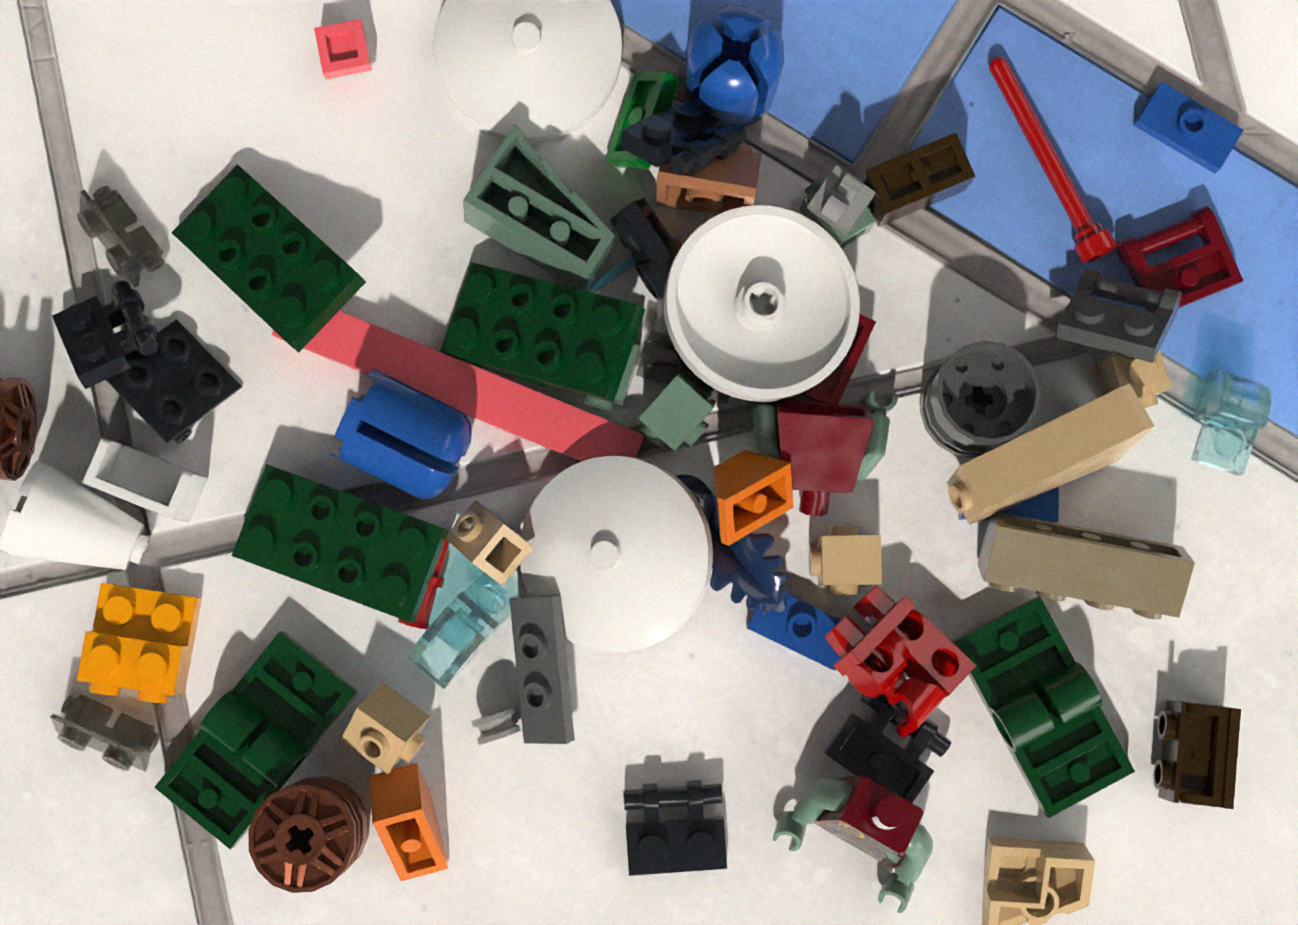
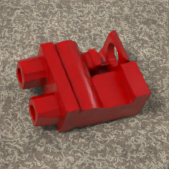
M874 586L853 607L871 627L864 632L846 615L824 638L841 657L833 667L842 676L847 675L849 681L860 693L870 698H877L879 695L885 694L892 706L899 701L906 703L908 714L896 727V733L901 737H906L917 730L944 698L949 696L977 665L929 619L913 609L916 605L906 595L898 602H895L878 586ZM904 672L910 677L909 679L905 678Z

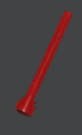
M1000 56L992 58L989 62V70L1077 232L1074 236L1077 242L1074 249L1082 264L1090 263L1118 247L1109 229L1104 230L1100 223L1095 224L1006 59Z

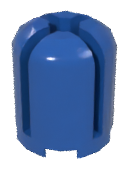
M723 6L712 11L711 24L706 19H701L693 27L686 45L684 78L687 101L700 105L703 111L720 119V126L733 127L741 125L744 128L758 122L771 108L784 64V43L778 30L768 33L771 21L761 12L745 6Z
M373 368L367 376L375 381L366 395L361 394L358 399L352 397L334 436L343 441L342 446L331 452L330 455L417 498L432 499L449 487L461 466L459 461L462 456L466 455L471 444L472 430L470 420L463 412Z

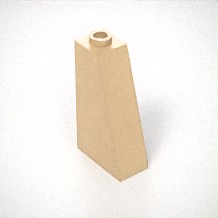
M1128 383L960 465L946 482L949 487L950 501L959 513H963L968 524L971 525L1117 462L1155 426L1132 386Z

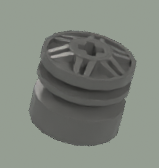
M981 341L963 346L931 375L921 394L920 414L925 430L938 446L957 456L976 458L1013 440L1031 425L1039 410L1041 387L1035 369L1022 353L1004 343ZM970 396H972L974 404H981L982 406L978 413H975L973 406H966L965 401Z

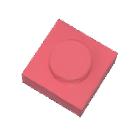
M361 19L314 28L322 73L326 79L372 70L365 29Z

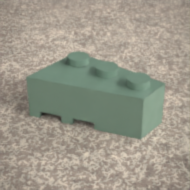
M514 124L463 199L464 222L573 287L589 291L611 257L615 235L575 190L572 192L554 172V167L545 157L541 158L525 140V134Z

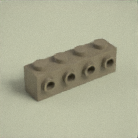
M1001 512L989 517L978 561V567L983 580L997 590L1016 592L1017 588L1036 591L1039 596L1053 601H1064L1066 597L1084 600L1087 605L1101 610H1112L1114 606L1132 609L1137 615L1149 619H1161L1162 615L1180 617L1195 562L1183 546Z

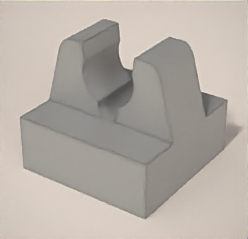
M836 165L809 202L807 210L847 236L874 198L876 192Z

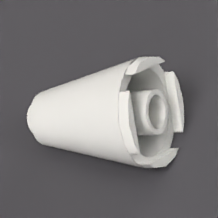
M39 461L35 462L19 489L18 494L22 496L15 510H10L0 541V550L16 557L127 570L130 562L140 564L150 537L142 534L144 524L50 464Z

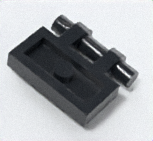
M683 101L622 129L620 148L655 167L670 161L671 169L680 175L687 171L696 173L706 168L710 164L711 159L715 157L723 159L734 154L739 145L746 141L747 133L741 125H735L731 128L727 126L720 127V119L703 111V108L696 103Z
M118 281L113 284L111 288L113 294L112 302L105 306L102 305L96 295L52 315L75 373L85 389L130 369L131 366L126 355L137 350L142 355H151L158 349L156 341L157 329L152 319L143 313L145 305L139 292L132 289L126 281ZM125 323L124 329L115 333L114 328Z
M862 694L860 701L874 710L872 717L866 723L855 714L850 713L823 753L854 775L868 777L913 803L934 772L933 769L919 760L920 756L928 748L939 757H942L949 749L951 741L937 731L938 725L927 718L917 730L909 734L910 739L904 748L900 747L883 735L882 732L889 722L897 726L908 714V710L901 706L902 701L892 706L885 694L879 695L877 698H870Z
M701 780L686 781L687 786L657 788V783L643 784V789L624 790V810L644 809L645 822L626 823L629 876L727 869L724 818H704L703 805L723 803L721 784L702 785ZM688 806L689 819L660 821L659 808Z

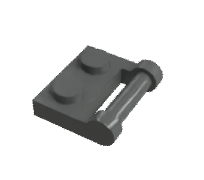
M1084 269L1078 288L1058 322L1057 338L1153 363L1177 314L1182 292L1166 288L1164 292L1102 278L1100 272ZM1098 296L1118 302H1123L1155 310L1157 312L1155 314L1142 309H1135L1115 303L1102 301L1094 297Z

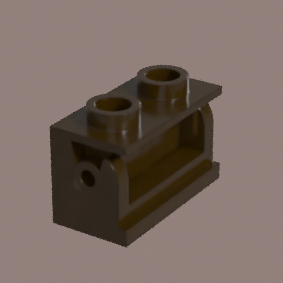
M953 133L866 169L867 178L863 183L876 192L869 208L876 219L877 226L880 227L964 192L976 176L957 133Z
M1166 700V709L1160 712L1157 725L1158 736L1163 740L1162 758L1156 761L1153 774L1155 788L1159 789V798L1173 803H1179L1180 801V803L1234 809L1241 709Z

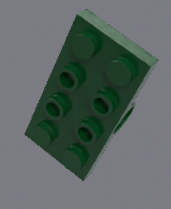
M238 164L171 232L298 353L366 283L351 266Z
M471 262L440 352L459 360L509 373L516 378L550 389L558 387L614 403L645 309L635 303Z
M266 464L231 556L396 618L415 623L449 530Z
M1040 596L1024 602L951 641L977 665L969 673V677L1044 816L1051 818L1135 772L1100 708L1103 704L1102 698L1094 681L1080 663L1075 662Z
M279 631L233 690L223 695L206 714L199 725L200 731L154 788L231 850L249 830L254 814L259 806L271 794L282 789L359 691L287 633Z

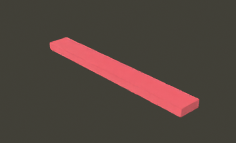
M338 311L303 348L366 375L375 368L463 412L466 416L579 462L602 456L636 458L645 438V435L341 311ZM273 330V332H272L271 335H273L274 337H276V338H278V339H280V340H283V339Z

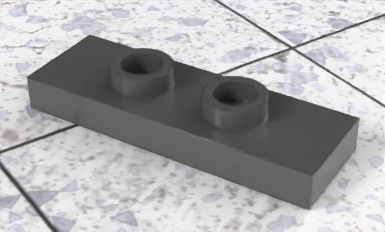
M560 594L518 595L511 597L509 602L524 743H570L575 738Z

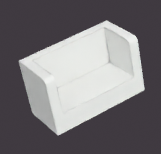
M102 438L82 483L173 520L190 523L208 478L124 444Z

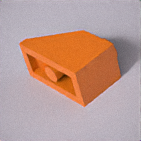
M744 450L713 467L717 515L722 544L728 546L794 507L791 463Z
M418 764L394 768L389 774L381 772L370 775L372 823L400 881L448 869L447 857L431 794Z

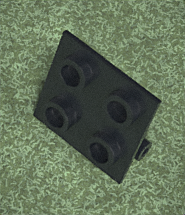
M176 319L157 333L158 349L155 353L142 355L137 350L126 355L131 368L106 380L167 444L172 440L177 444L184 442L192 434L190 426L242 388L235 378Z

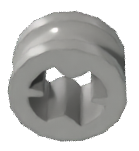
M513 707L471 721L473 727H477L480 730V737L477 738L479 745L521 731L519 725L512 722V715L515 713Z

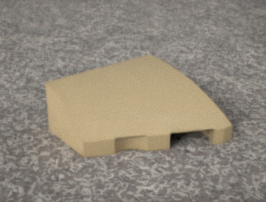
M988 838L983 881L982 925H1022L1027 922L1029 925H1041L1047 923L1055 914H1070L1088 907L1095 859L1084 843Z

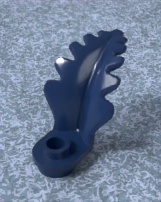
M677 475L676 477L685 484L697 499L709 525L713 546L711 588L714 591H720L728 584L733 583L730 596L732 602L740 603L747 595L746 606L751 611L761 604V612L763 614H767L771 610L777 613L783 612L787 607L785 598L790 593V590L781 586L788 581V575L784 572L774 571L783 565L784 560L779 555L764 556V553L774 543L773 536L768 533L752 534L751 532L729 546L722 544L716 496L700 478L694 475Z

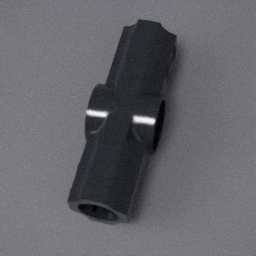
M643 197L622 208L610 219V224L624 247L636 261L635 268L648 291L656 300L661 299L664 303L667 275L674 258L683 244L677 238H671Z

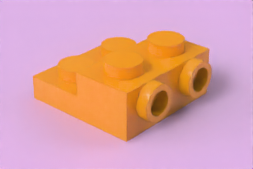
M101 583L92 631H85L77 681L90 682L89 692L95 694L119 696L120 687L138 690V700L153 703H167L169 695L185 694L202 598Z

